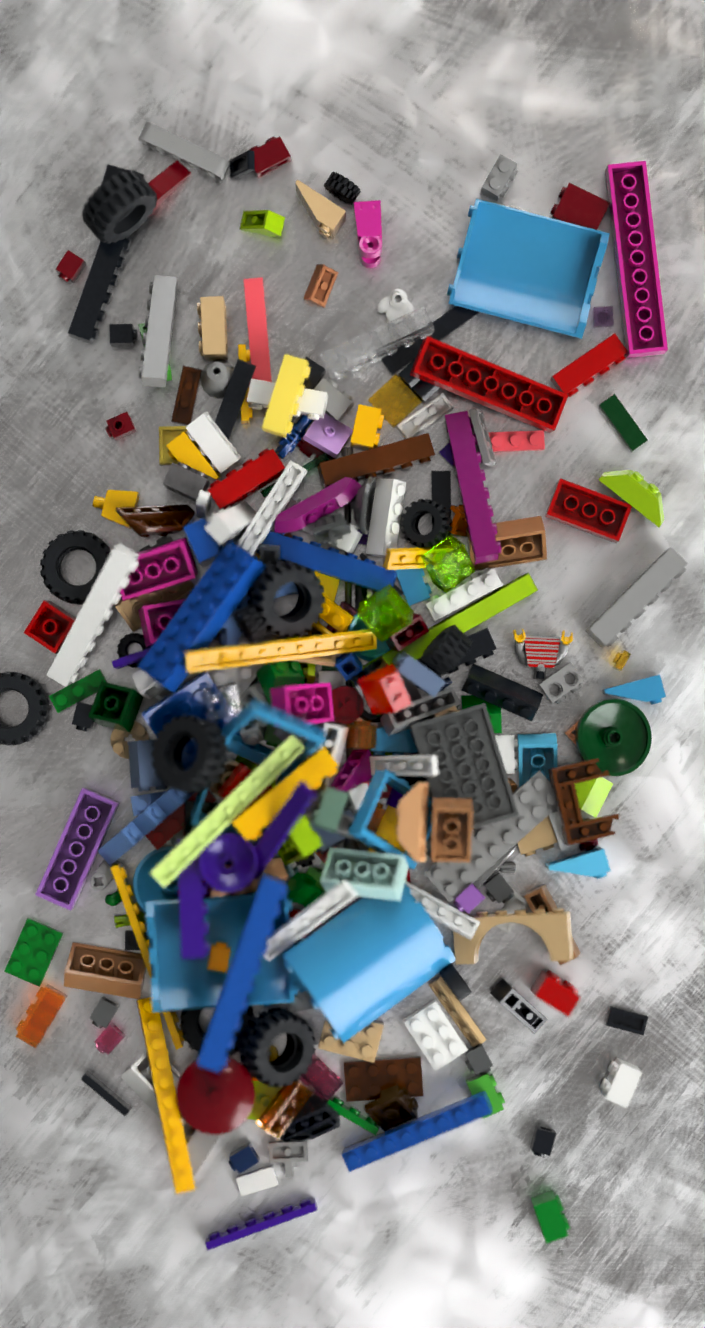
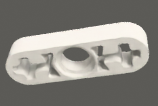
M201 490L196 502V516L201 519H207L211 507V493Z

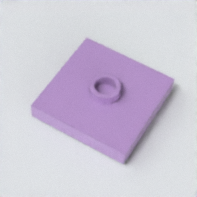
M325 413L324 419L314 420L305 433L303 440L336 458L352 435L353 429Z

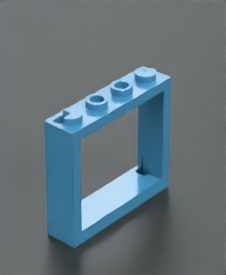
M387 769L384 771L376 770L348 833L378 853L404 855L409 865L408 869L415 870L418 862H415L406 850L405 853H402L366 830L385 783L404 796L413 788L408 785L409 782L405 779L397 778L394 772H390ZM429 796L426 842L432 830V798Z

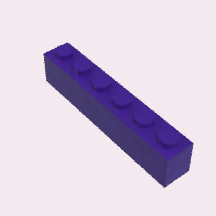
M178 839V840H177V845H178L183 839ZM200 853L178 874L182 960L206 959V954H209V942H205V934H209L208 922H204V914H208V903H204V895H207V883H203L199 870Z

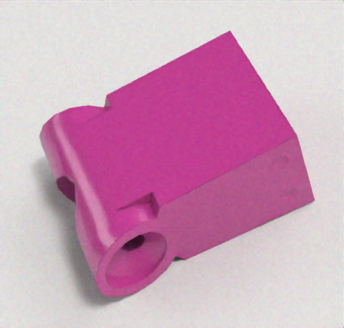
M381 200L354 202V221L359 259L364 267L372 269L377 267L382 259Z

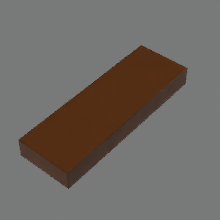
M183 366L171 422L187 426L191 423L202 369Z

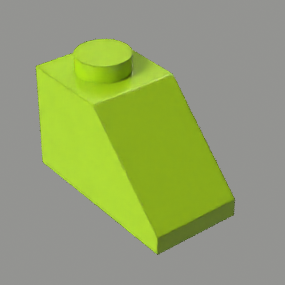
M270 210L243 211L239 229L265 236H281L285 217Z

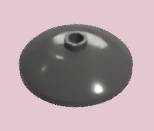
M375 477L366 479L359 488L356 498L351 500V509H354L355 522L362 534L369 533L376 487Z

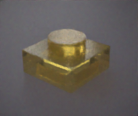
M625 650L621 653L618 652L612 661L615 663L613 668L622 671L631 654Z

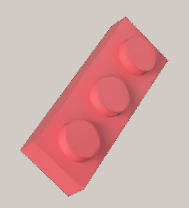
M544 430L488 432L493 452L545 450Z

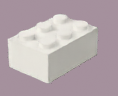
M433 999L403 1019L405 1026L435 1072L468 1051L465 1043L436 999Z

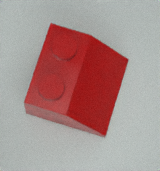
M393 664L357 680L372 714L395 713L412 705L399 672Z

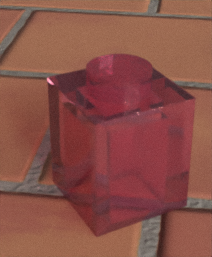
M111 1022L94 1041L95 1047L102 1054L107 1053L109 1055L125 1037V1034Z

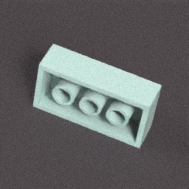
M329 847L320 882L326 893L345 879L356 890L359 897L400 901L409 865L404 855Z

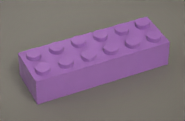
M81 789L37 889L36 896L70 911L74 909L97 857L98 850L118 809L119 802L90 789Z

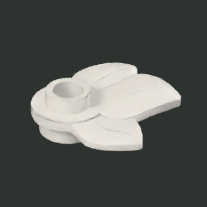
M394 289L388 297L382 298L378 303L377 312L386 313L387 322L391 327L397 325L402 318L409 321L414 319V305L408 301L407 293L402 289ZM396 295H400L402 297V300L400 302L395 301L394 298Z

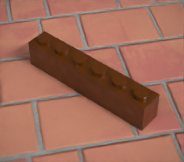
M429 433L319 463L317 469L323 489L345 477L359 482L358 479L377 477L376 474L381 472L384 475L393 473L399 467H402V470L411 468L413 463L420 462L421 465L431 462L435 452Z

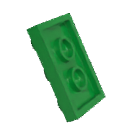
M27 918L4 972L40 987L63 936V932Z

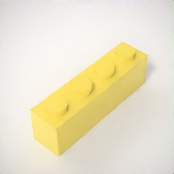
M287 354L284 355L262 424L264 432L286 438L287 433H291L293 428L291 420L293 415L297 414L299 408L297 401L299 396L302 397L305 389L303 382L305 378L309 377L311 367H308L309 363L307 360Z

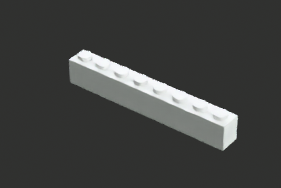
M120 543L113 548L46 676L65 687L71 682L75 683L79 677V673H77L79 668H83L88 660L86 657L88 651L91 652L96 645L94 641L96 636L99 637L105 628L103 626L104 621H108L113 613V610H111L113 604L116 605L122 596L119 594L121 589H125L130 581V578H128L129 574L134 572L139 565V562H137L139 554Z

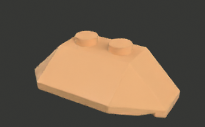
M419 782L399 801L396 810L399 817L398 825L396 826L398 842L415 862L426 861L428 782Z

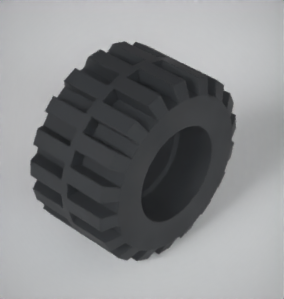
M419 499L418 502L413 501L410 503L411 507L407 506L405 508L406 514L402 513L401 515L404 518L403 521H400V525L403 526L401 532L405 534L404 538L410 541L409 543L421 548L439 547L438 544L443 545L445 543L444 539H448L450 536L448 531H452V527H450L452 519L449 518V511H446V508L440 505V503L429 499ZM431 513L435 521L434 527L430 533L422 535L418 528L419 520L423 515Z
M456 625L449 626L429 644L421 660L435 674L442 676L452 670L469 651L472 641Z

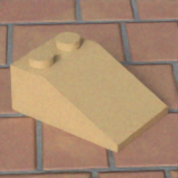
M297 179L295 182L296 193L319 230L318 232L325 238L331 237L334 239L346 221V211Z

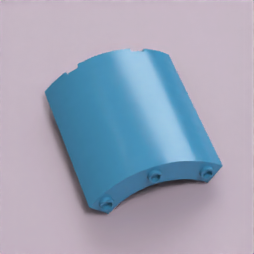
M476 199L475 205H470L468 217H471L464 247H459L457 254L460 262L454 284H449L447 295L450 296L448 304L582 339L591 306V298L594 294L599 268L602 265L610 233Z
M406 883L404 884L400 901L362 897L283 955L286 960L284 963L286 969L290 974L292 972L295 973L312 997L310 999L311 1004L316 1010L318 1008L321 1010L332 1028L329 1030L335 1039L340 1038L343 1043L456 960L448 945L445 946L443 942L444 937L419 901L415 903L416 899L411 894L412 891Z
M255 894L204 898V903H208V914H204V922H208L209 934H205V942H209V954H206V959L201 960L181 959L179 899L146 902L153 1012L215 1008L227 973L207 969L211 945L219 941L228 943L227 946L231 947L228 972ZM287 894L285 899L281 898L280 900L281 911L278 918L274 917L275 928L273 932L289 921V911H292V899H288ZM294 943L269 962L261 955V968L259 973L253 976L255 984L252 993H247V1005L294 1002V994H298L297 982H293V972L290 974L284 966L286 960L283 957L286 952L295 947Z

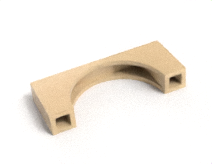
M555 908L553 912H545V909L533 910L534 913H526V910H515L514 913L507 914L506 910L495 911V914H488V911L476 912V915H469L481 923L471 940L453 931L455 965L475 964L478 962L479 949L484 936L492 927L508 922L526 925L537 932L548 948L551 961H570L574 958L570 911H564V908Z

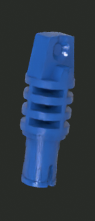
M302 415L296 424L293 423L291 433H287L286 438L282 437L279 440V446L275 450L280 458H284L296 448L302 440L301 438L305 435V430L313 420L308 419L306 415Z

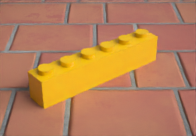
M323 747L232 823L247 841L249 839L254 841L262 834L260 830L263 827H269L299 782L304 781L314 791L323 784L321 780L325 776L330 778L338 771L336 769L339 766L338 763Z

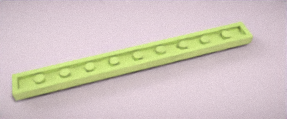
M290 734L150 872L151 875L163 887H166L306 749L304 745L293 734Z

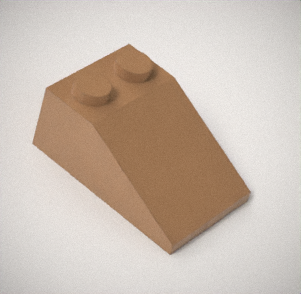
M432 798L431 862H471L472 799Z

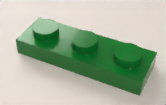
M101 669L49 697L57 713H60L77 704V702H81L96 694L101 681L107 682Z
M329 1096L326 1102L341 1116L374 1135L379 1131L380 1128L370 1116L366 1118L361 1115L359 1109L353 1106L350 1108L345 1106L344 1101L336 1096L334 1098Z

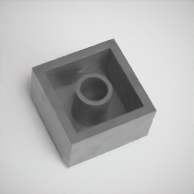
M178 462V464L172 463L163 481L165 488L194 502H197L201 490L207 491L210 483L206 474L198 470L194 473L190 471L187 465Z

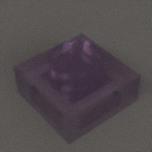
M613 306L593 307L594 328L613 327Z

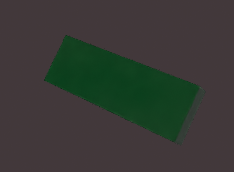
M615 394L599 404L600 409L631 452L648 441Z

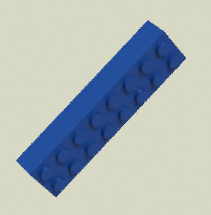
M229 539L138 667L160 685L175 693L189 674L185 669V652L208 648L266 565Z

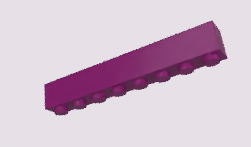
M467 411L445 415V426L475 564L498 560L499 553L502 550L500 541L496 542L495 538L498 532L496 523L492 524L491 520L494 514L492 505L488 506L487 499H490L488 487L484 488L483 481H486L484 469L480 470L479 463H482L480 452H476L475 446L478 445L476 434H472L471 428L474 427L471 417L468 416Z

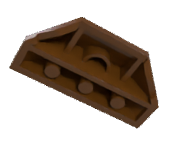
M189 505L116 507V512L141 537H149L150 535L167 536L168 534L178 533L184 529L183 527L190 522L195 514V511Z

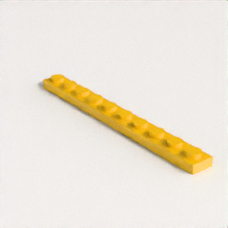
M374 628L186 651L185 669L187 673L373 650L377 649V631Z
M120 863L111 866V871L151 979L150 943L145 935L147 928L144 921L139 919L138 914H141L137 903L133 902L132 896H134L132 886L127 885L125 880L128 877L125 867H121ZM162 1012L175 1049L182 1048L184 1039L182 1037L183 1032L179 1030L177 1025L179 1022L177 1012Z
M152 997L138 999L136 1002L174 1192L179 1194L195 1190V1184L181 1115L177 1105L176 1090L160 1012H153Z

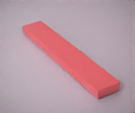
M263 277L244 279L251 364L256 365L252 379L272 382Z

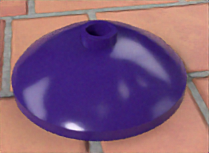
M225 833L217 835L201 851L199 856V870L202 878L210 887L220 892L231 893L244 889L252 882L257 873L258 856L255 848L244 837L237 834ZM227 862L232 864V867L229 869L225 867Z

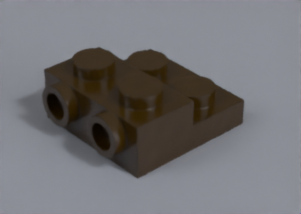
M398 1085L381 1091V1098L364 1105L365 1112L384 1132L418 1118V1103L416 1099H410L406 1088H400Z

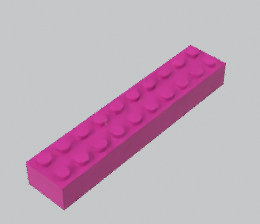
M646 161L610 164L606 167L605 176L608 202H610L609 210L625 348L628 351L626 357L634 358L665 354L668 346Z

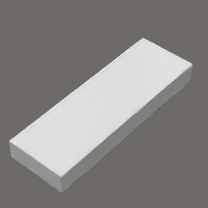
M441 393L396 425V427L405 439L415 437L453 410L454 407L444 393Z

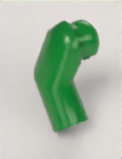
M118 887L115 893L112 895L108 894L105 897L106 904L116 906L122 902Z

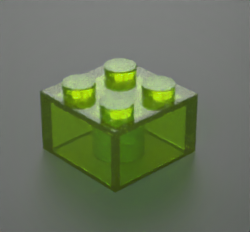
M453 535L448 536L421 556L433 584L445 593L475 572L464 543Z
M388 584L359 603L357 615L375 636L383 642L410 625L413 620L414 611L391 584Z

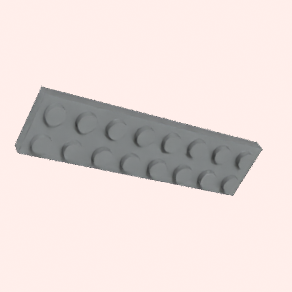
M541 771L535 773L513 793L519 813L518 816L472 830L471 862H436L424 873L449 903L558 807L555 790Z

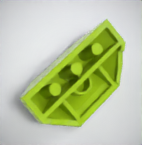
M632 470L604 472L601 475L599 481L656 526L660 527L664 521L662 496L654 484L647 483L639 472H633Z

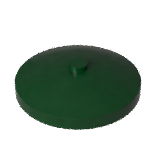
M607 699L597 702L584 712L578 722L576 746L583 761L598 758L599 761L595 764L602 772L607 770L610 776H622L636 770L645 761L651 748L652 734L646 716L638 707L625 700Z

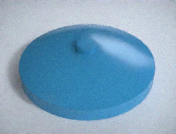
M173 846L153 850L141 860L135 870L132 882L134 898L139 908L145 914L146 902L179 899V894L177 893L179 888L178 875L166 887H163L150 873L174 849Z

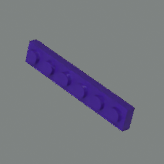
M307 1198L300 1201L299 1205L294 1207L292 1205L281 1208L280 1212L275 1214L272 1211L264 1214L261 1219H249L244 1222L245 1225L239 1227L237 1225L230 1226L223 1233L219 1234V1231L213 1232L206 1238V1248L210 1250L317 1211L316 1200Z

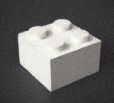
M616 1057L615 1061H611L608 1067L610 1073L607 1079H603L600 1089H602L601 1093L605 1099L627 1108L643 1072L637 1066Z

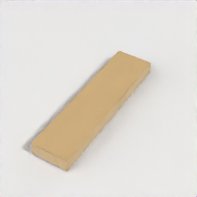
M439 977L432 980L428 984L470 1045L474 1047L486 1041L484 1035L444 979Z

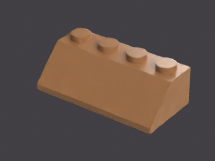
M541 516L496 523L498 534L495 535L496 542L500 541L502 552L499 553L498 560L475 564L468 527H466L471 571L547 560L546 534Z
M73 942L64 972V987L140 1000L146 974V965L142 954Z

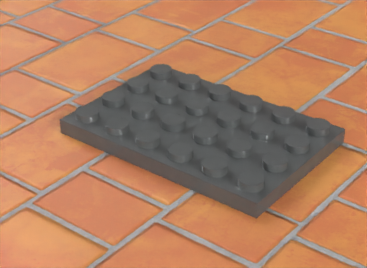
M485 703L410 725L418 754L436 755L438 775L425 776L429 783L432 798L472 799V829L519 815Z

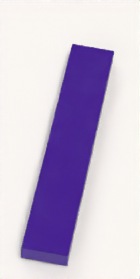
M304 781L298 783L254 847L258 856V869L254 880L259 878L315 798L316 794Z

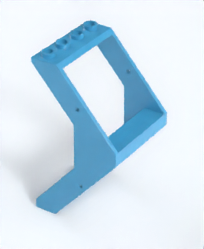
M255 699L221 729V734L226 738L225 745H228L229 752L261 764L274 750L260 744L246 745L243 738L235 734L254 716L308 738L303 743L306 749L279 774L276 786L293 773L299 764L321 747L326 740L325 729ZM204 789L203 792L197 794L191 811V824L194 827L208 816V814L201 812L208 789ZM229 824L218 834L232 833L243 837L232 824ZM266 826L261 829L262 834L258 836L254 841H252L251 839L248 840L253 845V847L256 846L262 835L267 830Z

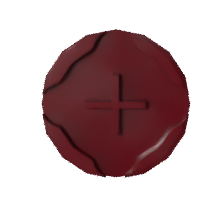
M347 685L338 686L331 690L334 721L341 724H349L356 721L364 709L363 697L359 691Z

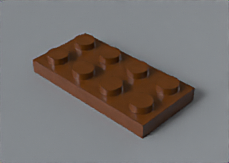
M420 1056L377 1059L375 1063L365 1060L344 1062L346 1102L377 1100L381 1098V1091L394 1085H398L400 1088L405 1087L409 1097L423 1096Z

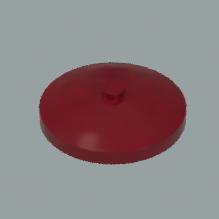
M231 1057L228 1058L226 1067H221L220 1073L197 1066V1060H195L184 1070L179 1079L176 1100L182 1117L191 1127L202 1133L219 1135L235 1130L248 1118L254 1105L255 1088L251 1075L246 1068Z

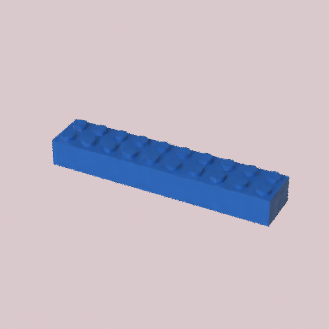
M265 872L262 873L199 1051L197 1066L220 1073L221 1067H226L229 1058L227 1050L233 1047L235 1041L234 1030H239L242 1021L240 1013L241 1011L245 1012L248 1004L247 993H252L255 984L253 976L260 971L262 964L260 957L261 955L265 956L268 948L267 937L272 936L275 928L274 917L278 918L281 911L280 900L281 898L285 899L288 891L285 879Z

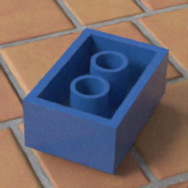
M205 518L183 527L198 563L202 567L212 564L223 549L222 544L220 545L204 528L209 523Z

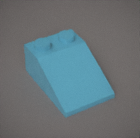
M556 733L518 734L519 788L538 771H541L550 781L548 769L557 767Z
M601 847L545 863V867L549 870L596 877V879L607 876V872L611 871L605 851Z

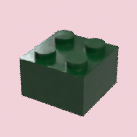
M101 681L88 717L98 725L131 732L144 697L135 689Z

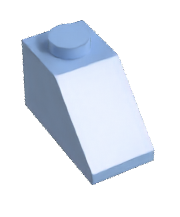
M166 791L132 796L133 816L141 814Z

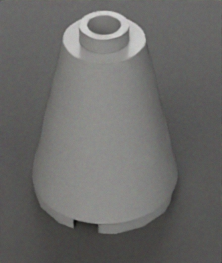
M215 360L207 364L200 378L204 391L214 398H224L235 367L224 360Z

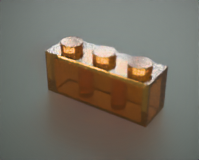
M49 984L45 988L41 986L36 994L38 1000L35 1005L31 1003L26 1011V1014H28L26 1020H21L16 1028L18 1031L16 1037L34 1048L40 1044L68 995Z
M292 1081V1084L288 1086L283 1085L256 1123L272 1137L279 1140L313 1092L299 1081Z

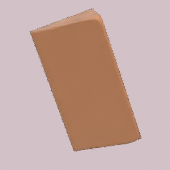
M318 264L303 299L324 308L338 272L324 264Z

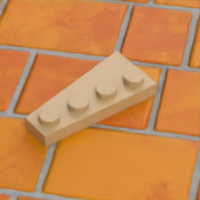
M191 580L124 601L119 600L114 606L130 629L135 632L142 627L138 612L141 607L186 599L195 586Z

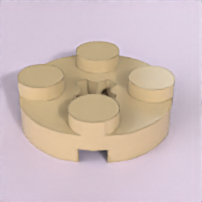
M136 721L131 732L118 729L112 731L110 738L113 751L122 758L129 759V747L127 741H125V737H128L129 734H132V738H135V741L150 740L145 727Z

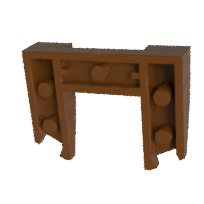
M598 758L548 769L551 786L555 790L560 812L561 830L565 845H573L615 834L614 831L610 830L613 819H619V813L583 821L575 789L576 783L610 776L607 770L602 772L595 764L599 761Z

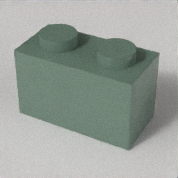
M328 786L325 791L321 790L318 802H321L319 810L315 809L311 818L314 821L313 826L336 834L349 794Z

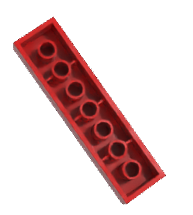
M429 336L423 339L410 373L413 377L548 433L555 431L568 395Z

